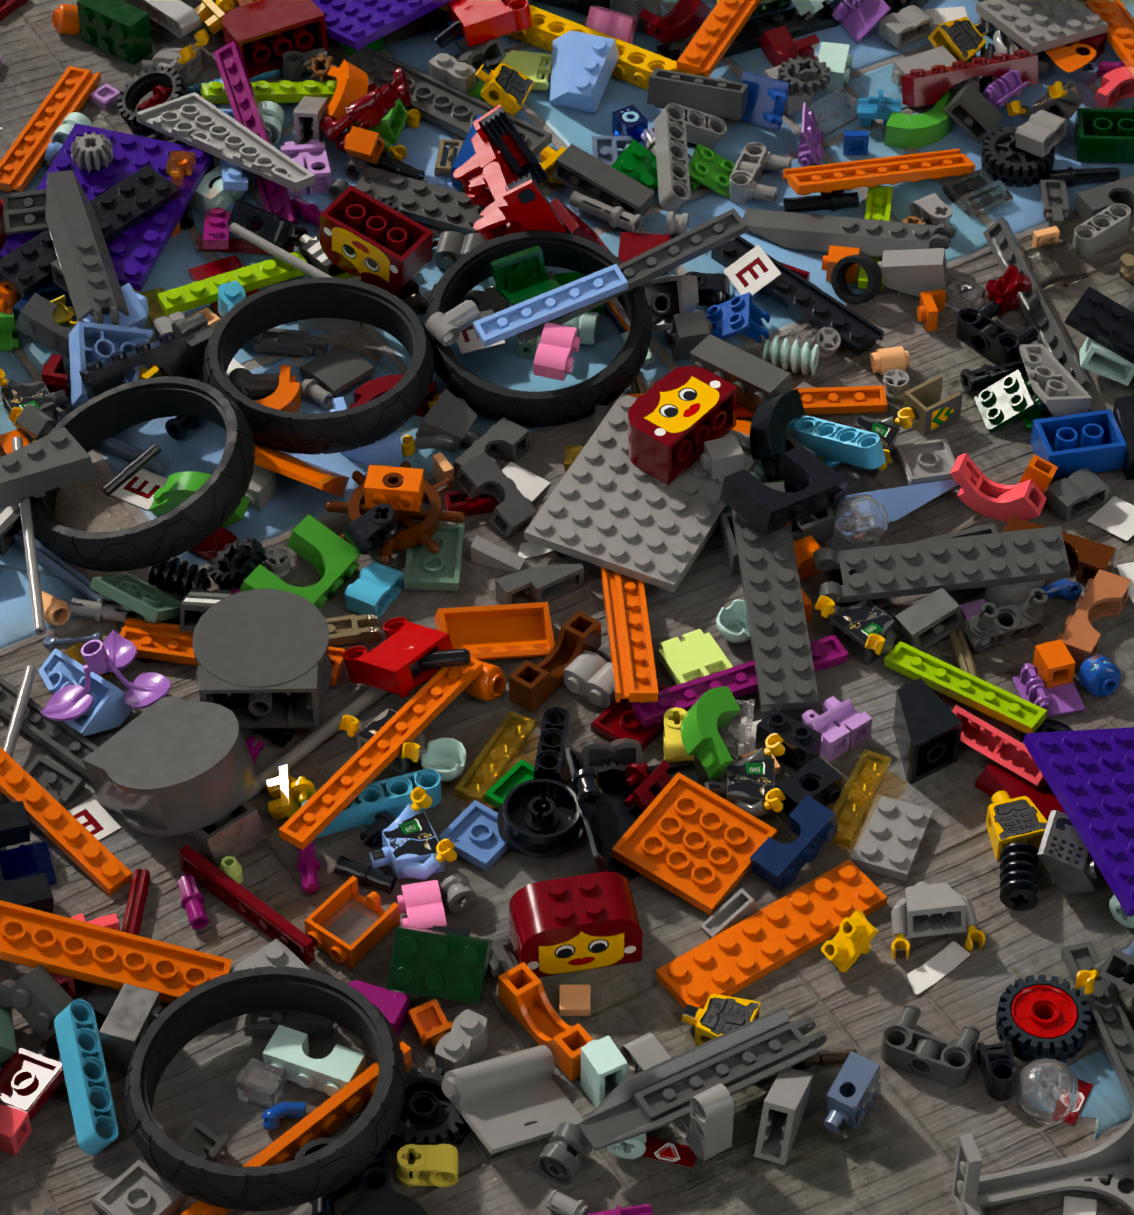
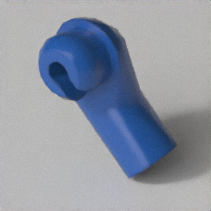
M1060 579L1040 587L1045 591L1044 595H1047L1048 599L1058 596L1074 600L1079 598L1082 593V587L1078 582Z
M281 1102L265 1110L262 1118H264V1129L278 1130L280 1128V1118H305L306 1102Z

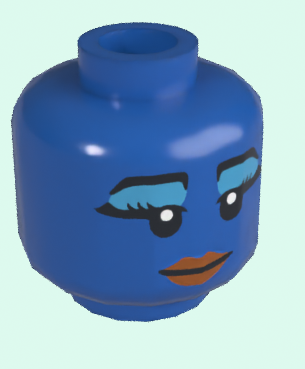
M1095 655L1087 658L1081 664L1078 678L1080 683L1093 696L1101 698L1112 694L1118 688L1121 681V673L1107 657Z

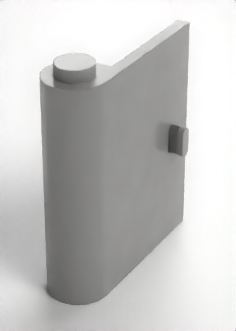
M539 1045L450 1070L445 1073L442 1081L444 1095L450 1099L491 1154L550 1137L560 1123L567 1122L578 1126L584 1120L552 1079L555 1060L551 1050L545 1045Z

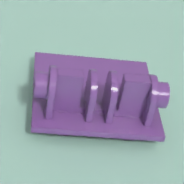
M843 0L845 3L841 2L833 9L834 12L831 15L837 21L840 20L847 31L859 43L891 8L884 0Z
M1010 70L987 86L983 95L995 108H1000L1008 103V98H1013L1023 93L1022 88L1030 84V82L1022 83L1020 72Z
M804 102L802 132L799 135L798 162L803 167L815 163L816 165H821V160L824 158L822 143H825L824 133L822 129H818L816 126V117L813 110L809 111L806 102Z
M1026 663L1022 666L1020 676L1012 677L1020 698L1046 709L1047 717L1085 711L1084 704L1074 682L1046 689L1043 680L1038 675L1037 667L1031 663Z

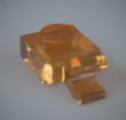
M171 150L166 164V172L169 176H172L171 183L175 186L181 187L184 175H192L196 163L195 152Z

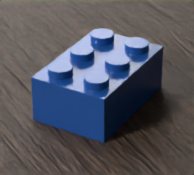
M1111 409L1033 420L1030 444L1035 455L1058 466L1053 478L1068 477L1074 471L1089 468L1093 473L1123 469L1127 444Z

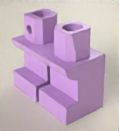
M832 696L822 704L823 714L819 715L812 709L802 714L801 723L822 734L820 754L828 762L849 751V748L852 749L871 738L873 718L866 712L859 714L854 709L853 703L849 698L841 702Z

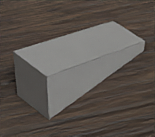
M476 535L471 545L472 563L513 573L521 571L526 563L525 558Z
M741 888L700 927L712 938L758 912L759 908L755 900Z

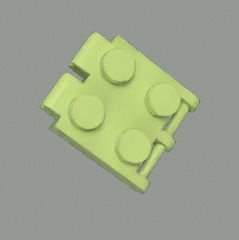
M518 50L505 52V57L499 62V65L506 63L531 78L534 83L530 90L545 91L549 88L548 79L551 77L552 54Z
M701 629L683 634L682 642L678 637L659 643L661 647L658 650V658L676 685L733 667L709 632L704 634Z

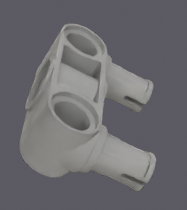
M760 142L746 144L740 157L736 160L730 175V201L735 204H746L750 200L758 199L775 203L778 196V187L760 184L761 177L764 171H768V169L783 172L784 169L791 168L792 158L774 155Z

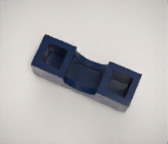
M809 795L789 815L791 830L799 835V837L789 844H781L768 837L750 857L753 873L779 891H782L787 884H792L796 880L799 871L804 865L811 863L816 858L818 850L825 842H830L838 830L836 814Z

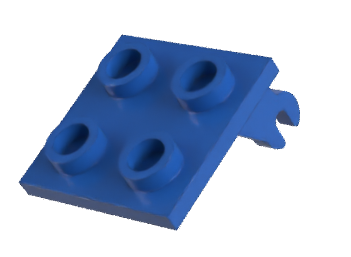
M744 71L741 83L749 84L746 112L740 121L780 130L783 123L785 103L788 98L789 82Z
M750 292L735 296L731 300L713 305L705 310L706 320L710 319L712 323V335L721 340L740 333L759 343H762L760 335H763L766 340L769 339V331L765 328H760L758 325H763L761 318H764L769 323L770 315L766 311H761L752 303V294Z

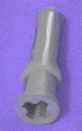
M574 191L569 199L570 206L609 221V225L613 228L619 227L632 233H638L641 228L643 216L626 212L621 206L611 207L578 191Z

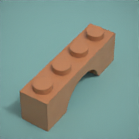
M1099 569L1095 578L1088 580L1085 596H1079L1075 605L1074 615L1069 614L1066 620L1064 633L1059 632L1056 640L1062 639L1076 662L1075 668L1080 669L1081 664L1087 658L1098 654L1101 634L1090 623L1104 617L1119 616L1128 600L1130 579Z

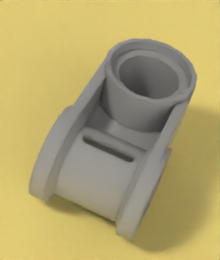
M932 193L910 204L911 215L918 217L926 225L938 226L940 223L950 225L952 208L946 205L936 194Z

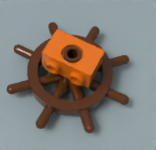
M407 461L402 462L400 467L369 465L366 477L360 471H354L352 479L359 487L353 492L349 503L328 501L325 504V509L328 512L348 513L349 522L359 518L377 504L385 503L392 506L395 513L394 519L397 521L399 529L404 527L406 530L398 531L393 538L377 547L381 549L379 560L383 564H387L390 561L392 550L409 549L420 544L432 554H437L440 551V546L431 537L438 530L441 521L462 523L466 519V515L463 512L442 510L439 494L453 487L454 482L452 479L446 478L432 486L424 480V469L411 468L410 463ZM425 502L430 509H421V504ZM411 519H421L423 521L417 525ZM344 533L341 534V535H339V536H340L342 539H344L346 542L350 543V542L345 538Z

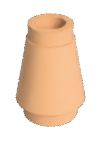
M41 591L45 621L49 625L55 626L65 624L70 617L68 603L45 591Z

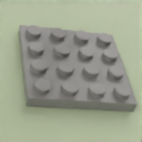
M986 0L976 4V12L1025 50H1028L1030 54L1108 32L1109 24L1077 0Z

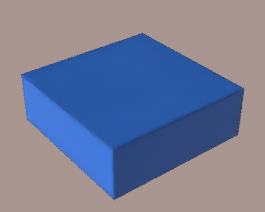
M844 131L843 155H868L869 131Z

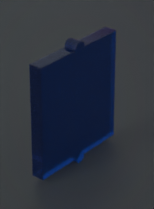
M47 841L27 846L21 844L18 848L0 851V864L4 880H15L46 873L49 885L57 884Z

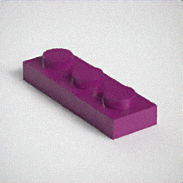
M218 207L205 210L203 249H229L230 225L227 222L230 210Z

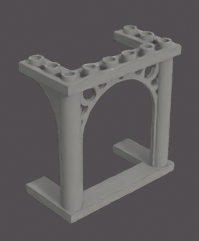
M1134 1106L1131 1119L1125 1127L1112 1138L1089 1151L1064 1159L980 1176L982 1158L972 1133L960 1135L951 1190L959 1215H983L981 1208L1065 1190H1087L1106 1195L1120 1202L1134 1214V1191L1124 1194L1118 1189V1184L1122 1180L1128 1178L1134 1180ZM1108 1178H1112V1179H1111V1183H1110V1185H1108V1186L1103 1185V1184L1100 1182V1181L1108 1182Z

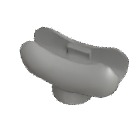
M1000 30L994 33L993 41L996 54L1006 53L1013 55L1015 50H1020L1018 44L1010 37L1006 36L1002 40Z

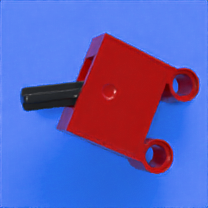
M452 0L447 5L453 24L437 35L435 43L440 48H444L458 36L462 35L468 46L471 47L515 31L526 30L533 25L529 3L527 0Z
M395 617L384 623L383 629L387 639L370 652H367L364 646H355L346 650L342 655L352 683H364L398 694L401 698L408 697L412 689L423 681H429L432 675L442 667L469 665L471 662L470 651L465 648L453 649L448 633L408 622L404 617Z

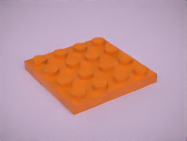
M678 772L611 849V856L711 916L752 867L750 857L768 837L774 840L777 830Z

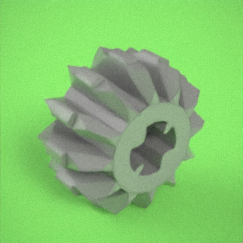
M95 131L92 134L84 133L83 137L76 136V141L71 143V157L74 165H77L79 170L87 169L88 172L94 169L100 171L101 167L107 168L108 163L113 161V147L110 139H107L105 134L97 135Z

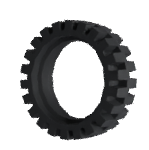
M153 66L149 67L148 72L145 70L140 71L141 75L139 77L136 74L132 76L133 81H127L125 83L126 88L120 90L121 95L117 98L119 102L117 103L118 111L126 124L136 133L140 132V134L145 135L148 132L150 135L155 132L154 129L137 122L135 108L139 101L147 93L153 91L154 87L160 85L173 88L166 102L190 94L188 87L177 71L167 66L165 68L157 66V69Z

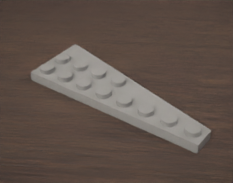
M196 92L136 112V120L140 124L293 191L302 190L315 184V175Z

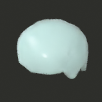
M736 599L729 607H722L716 619V628L720 635L732 643L750 640L745 600Z
M442 737L431 740L427 744L426 753L422 754L421 767L437 771L440 774L441 782H451L460 776L465 769L466 750L461 742L453 738Z

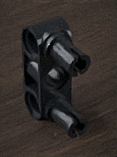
M241 200L234 201L227 222L228 225L236 223L272 244L289 249L290 244L298 243L301 236L308 235V231L304 227H296V223Z
M990 300L979 309H961L957 317L956 337L974 349L978 354L983 355L997 365L1017 361L1018 356L1021 355L1019 351L1020 345L1030 344L1038 339V330L1032 325L1027 326L1017 334H1013L998 322L992 320L993 317L1000 313L998 303Z

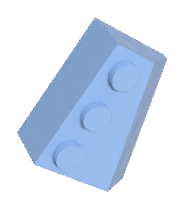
M570 30L553 40L550 85L551 105L595 113L619 58L615 39Z
M78 321L69 333L72 406L79 407L89 400L79 371L86 369V364L101 360V362L111 359V354L119 351L127 353L135 350V345L151 339L154 330ZM142 364L133 368L126 375L123 384L138 381Z

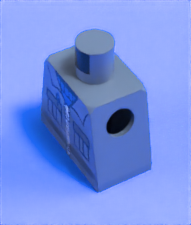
M850 1052L827 1094L828 1116L823 1124L829 1131L840 1134L845 1125L851 1128H858L881 1094L879 1064L855 1052Z

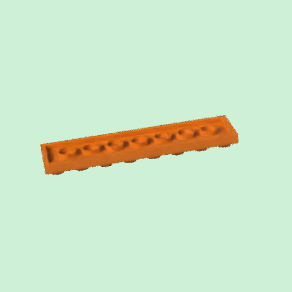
M848 859L656 970V978L684 1009L687 1004L704 1009L710 995L731 996L836 935L839 932L841 922L845 917L850 918L855 910L862 911L866 917L887 905V896Z
M0 900L1 960L32 968L42 965L51 973L109 986L118 990L122 989L124 983L159 992L161 1001L172 1003L187 991L206 981L209 982L213 978L228 974L231 968L232 960Z

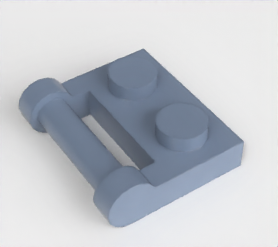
M592 136V155L611 166L618 158L617 148L625 150L635 138L632 136Z

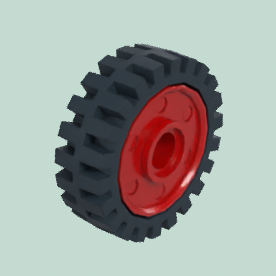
M1039 974L1038 980H1035L1034 976L1030 975L1026 976L1025 982L1020 978L1015 981L1014 986L1010 984L1006 987V991L1002 993L998 1003L996 1029L998 1038L1002 1039V1043L1003 1040L1007 1039L1011 1041L1015 1057L1022 1053L1021 1060L1028 1062L1030 1057H1032L1036 1065H1041L1042 1059L1046 1060L1047 1065H1054L1055 1058L1059 1063L1066 1062L1067 1056L1072 1059L1076 1056L1077 1051L1080 1052L1083 1049L1090 1028V1006L1087 1005L1085 996H1080L1079 989L1074 987L1070 990V982L1064 980L1062 984H1059V977L1052 976L1051 980L1047 981L1046 975Z

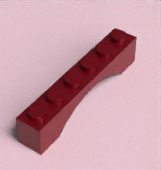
M1022 49L1015 50L1013 55L999 53L994 54L991 59L986 57L973 58V62L966 63V61L952 62V66L948 67L945 65L931 66V70L926 71L925 69H912L910 74L901 75L902 103L912 107L935 104L949 89L966 79L976 76H993L999 79L1010 70L1019 71L1022 83L1030 82L1027 86L1039 84L1038 55L1030 54L1028 50Z

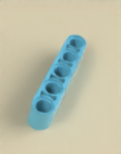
M807 415L791 420L786 428L785 436L791 435L795 437L799 445L802 444L809 450H813L817 456L866 469H876L886 461L880 437L873 432Z
M422 769L370 783L316 838L371 824L378 812L388 811L394 817H398L408 804L414 803L411 800V792L418 786L424 788L426 794L432 797V805L429 808L437 806L442 799L440 774L433 769Z
M75 999L56 1016L54 1026L77 1142L83 1152L94 1156L98 1155L117 1139L119 1128L95 1012L87 1001Z

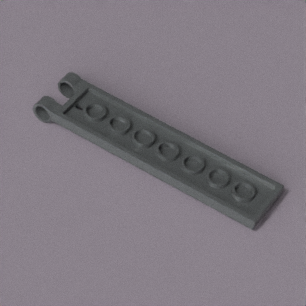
M358 157L352 158L345 166L346 175L352 180H359L354 186L355 188L369 196H374L375 199L382 197L384 202L387 199L392 201V205L396 204L398 210H401L403 215L415 222L446 231L460 232L465 235L477 233L473 225L482 218L480 213L486 207L473 205L465 193L367 166L366 162ZM337 178L328 188V194L335 200L350 185L344 179Z
M1061 526L842 551L820 548L813 553L814 565L817 571L829 572L833 569H840L842 585L837 582H825L818 588L819 597L822 595L827 596L835 602V605L933 593L941 587L945 591L1070 577V568Z

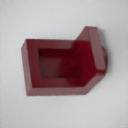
M52 354L48 363L43 365L42 381L49 393L64 389L68 398L71 391L69 377L65 375L63 357L62 355Z

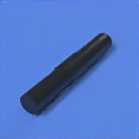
M154 443L128 464L118 475L101 488L103 493L109 497L126 481L130 480L161 452L159 446Z

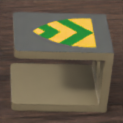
M940 375L904 392L903 408L910 407L914 415L918 413L919 420L914 418L912 420V427L923 437L960 419L963 395L957 392L941 400L943 377Z

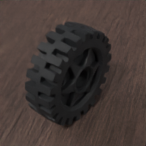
M1010 125L1008 130L1005 126L1000 127L999 131L995 129L992 131V134L986 136L983 142L981 166L986 175L990 174V179H997V183L1003 184L1007 182L1006 186L1012 187L1013 183L1016 184V187H1022V184L1030 187L1032 183L1037 185L1040 184V180H1046V171L1049 169L1053 170L1055 146L1044 157H1039L1017 148L1015 139L1017 129H1015L1014 125Z
M415 1066L410 1067V1074L406 1073L403 1108L399 1121L395 1125L394 1132L387 1141L388 1147L392 1151L396 1148L399 1151L401 1147L408 1144H450L455 1146L456 1143L460 1146L464 1141V1136L468 1135L469 1124L442 1091V1081L444 1079L442 1068L436 1067L435 1071L431 1072V1066H423V1072H419L418 1067ZM410 1153V1159H413V1153Z

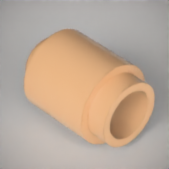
M902 346L877 349L876 352L870 354L872 371L880 375H884V373L891 369L906 371V366H910L908 350L904 351Z

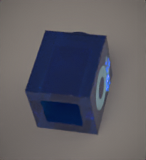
M634 105L612 112V132L616 136H632L638 143L643 141L640 135L643 133V129H648V120Z

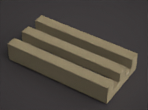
M440 139L434 169L435 176L440 177V173H444V177L450 176L455 146H458V155L464 140ZM448 145L449 151L446 166H442L445 147Z

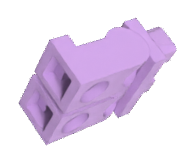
M312 139L307 144L297 145L294 141L285 142L284 146H281V152L315 175V184L309 186L310 194L328 193V188L332 183L325 142L320 143L319 139ZM306 187L297 191L287 188L289 196L307 195Z

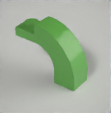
M947 91L943 94L935 106L923 114L911 115L892 111L886 124L884 145L899 148H918L934 144L947 136L953 126V119L944 111L950 102V92Z
M185 471L169 475L165 486L155 492L153 496L154 501L149 510L156 517L173 510L198 491L210 478L211 474ZM246 496L241 499L242 501L237 509L222 525L223 528L243 519L250 503Z
M728 686L706 691L686 712L681 723V738L687 755H697L709 778H718L734 761L717 727H726L741 711Z

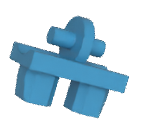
M878 90V97L858 98L857 119H860L861 126L871 127L874 125V119H882L883 125L886 127L892 111L902 113L901 99L883 97V90Z

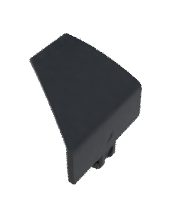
M571 746L564 748L572 775L573 787L577 794V802L583 816L599 872L621 874L630 881L640 873L611 856V849L643 813L635 804L630 809L623 804L638 786L628 787L625 784L627 780L625 771L608 770L597 772L592 768L583 769L580 758ZM693 761L669 763L671 766L666 772L671 778L679 772L700 784ZM659 765L649 766L648 775ZM652 786L649 788L656 797L659 795Z

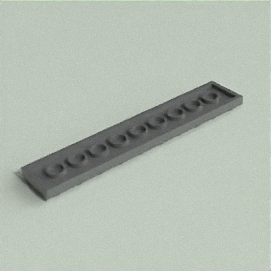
M368 46L361 48L346 59L347 62L367 73L368 85L375 82L377 87L392 83L394 80V70L402 67L408 80L412 106L405 107L406 110L417 109L420 111L422 118L465 139L476 117L479 114L485 115L495 108ZM505 112L534 156L552 142L551 133Z
M784 482L764 483L772 489L785 492ZM731 509L761 712L770 711L772 708L779 711L819 708V695L791 525L765 535Z

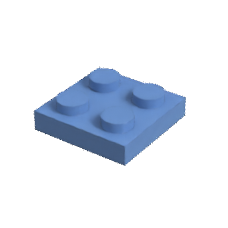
M476 800L438 836L439 842L442 839H449L455 844L453 850L457 852L458 856L484 871H487L510 848L504 843L498 833V813Z

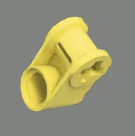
M670 708L664 714L663 755L668 763L694 762V755H687L681 738V723L687 712L682 708Z
M408 1144L399 1149L397 1153V1163L399 1166L397 1167L396 1175L398 1181L404 1186H437L444 1188L453 1186L458 1182V1150L455 1146L450 1144ZM410 1153H413V1160H410ZM410 1171H413L412 1178L409 1177Z

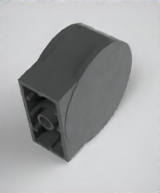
M276 589L247 590L230 595L215 603L201 616L193 633V651L198 663L197 686L200 701L216 703L228 708L236 716L241 729L320 727L321 701L326 696L332 679L331 662L327 653L329 648V629L321 611L310 601L299 595Z
M170 694L163 696L82 760L100 805L123 814L126 822L137 831L158 836L192 832L221 820L242 804L250 794L256 779L253 761L238 720L232 711L216 703L188 702Z

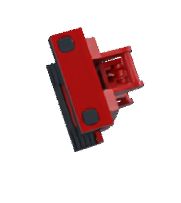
M499 104L474 121L473 125L477 133L471 138L476 154L453 172V177L461 182L465 188V194L470 198L471 203L475 206L482 205L486 207L480 213L482 218L474 223V230L480 233L485 241L502 237L506 234L532 230L572 234L540 188V183L544 184L546 183L545 180L549 181L550 178L501 105Z

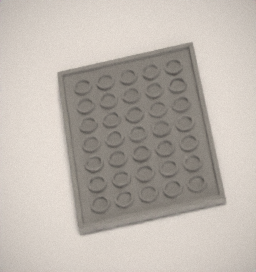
M621 393L525 530L524 540L674 592L719 524L721 514L726 513L729 509V506L719 499L725 477L712 480L708 470L703 469L700 458L669 485L633 465L629 458L628 412L637 398ZM730 430L724 437L736 436L744 453L743 469L749 473L753 472L754 466L758 464L759 459L753 460L750 435Z

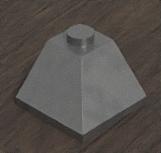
M680 274L655 278L641 285L650 308L652 332L670 329L674 314L695 312L699 303L697 275Z

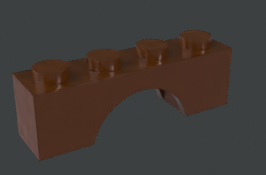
M1010 516L1003 532L1044 528L1045 526ZM1062 532L1068 563L1075 573L1076 581L1087 584L1090 578H1095L1099 569L1111 573L1116 552L1115 547Z
M578 610L561 626L558 639L544 660L536 665L526 660L509 676V700L533 713L564 683V669L584 650L595 653L601 647V622Z

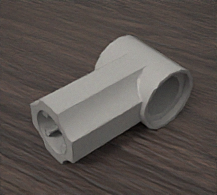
M466 300L445 314L443 312L434 313L427 320L425 328L442 346H449L458 339L461 331L471 326L474 321L481 319V313L472 300Z

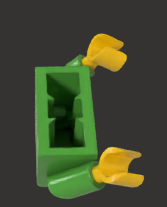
M398 99L395 102V107L389 111L381 123L367 130L379 133L386 142L383 150L391 153L392 158L403 162V158H406V148L402 145L392 146V144H397L406 120L409 127H419L421 113L417 109L406 111L401 100ZM355 121L353 126L357 125L359 121Z

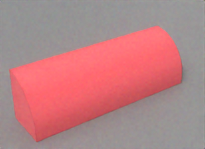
M955 705L952 712L962 721L960 742L1039 788L1048 785L1023 743Z

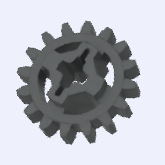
M799 55L795 60L788 58V63L782 62L781 67L778 69L779 80L789 82L788 89H790V94L794 92L798 93L799 96H802L803 93L811 96L812 92L820 94L821 89L826 90L827 84H830V67H826V62L819 63V58L812 59L807 55L805 59H802Z

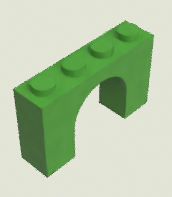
M308 514L292 531L287 546L315 567L320 581L308 587L293 586L282 581L260 564L243 581L240 592L254 589L287 591L305 598L321 611L328 602L327 597L331 593L336 595L344 585L343 580L346 577L352 578L358 571L360 565L357 562L361 554L355 547Z

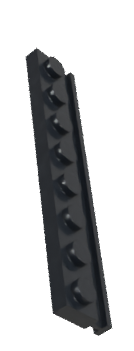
M825 1L822 3L823 8L814 14H811L809 11L801 16L797 8L794 7L767 16L754 18L745 23L722 58L761 48L759 42L764 33L784 25L793 39L839 26V21L831 15L834 11ZM694 36L657 46V54L677 62Z
M738 236L732 241L730 240L712 249L711 258L727 268L755 246L741 236ZM767 254L781 274L760 289L761 292L816 329L820 330L823 327L833 328L840 335V345L857 356L874 346L877 340H883V330Z

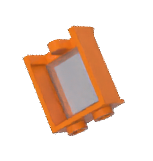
M352 876L304 920L305 932L307 936L314 940V948H320L328 953L334 961L340 964L343 963L353 970L354 965L393 927L400 925L399 904L394 902L388 907L387 911L383 910L379 894L372 891L366 898L359 895L357 878Z

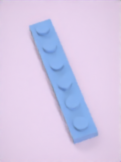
M614 264L474 321L473 328L483 346L487 347L628 289V281L618 265Z

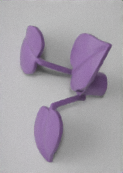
M112 630L103 643L100 640H90L81 648V654L86 662V665L83 666L85 687L72 684L61 688L50 698L46 707L40 713L43 717L54 721H69L86 713L94 702L92 696L88 694L91 691L90 672L95 674L114 672L120 681L129 688L124 694V701L127 706L134 709H144L152 706L163 696H166L172 686L165 676L154 672L142 673L136 677L134 683H130L119 670L126 668L135 660L137 649L131 641Z

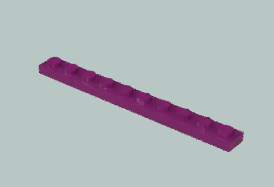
M232 41L213 53L235 120L271 144L239 47ZM253 173L265 210L292 221L298 226L299 224L287 188Z

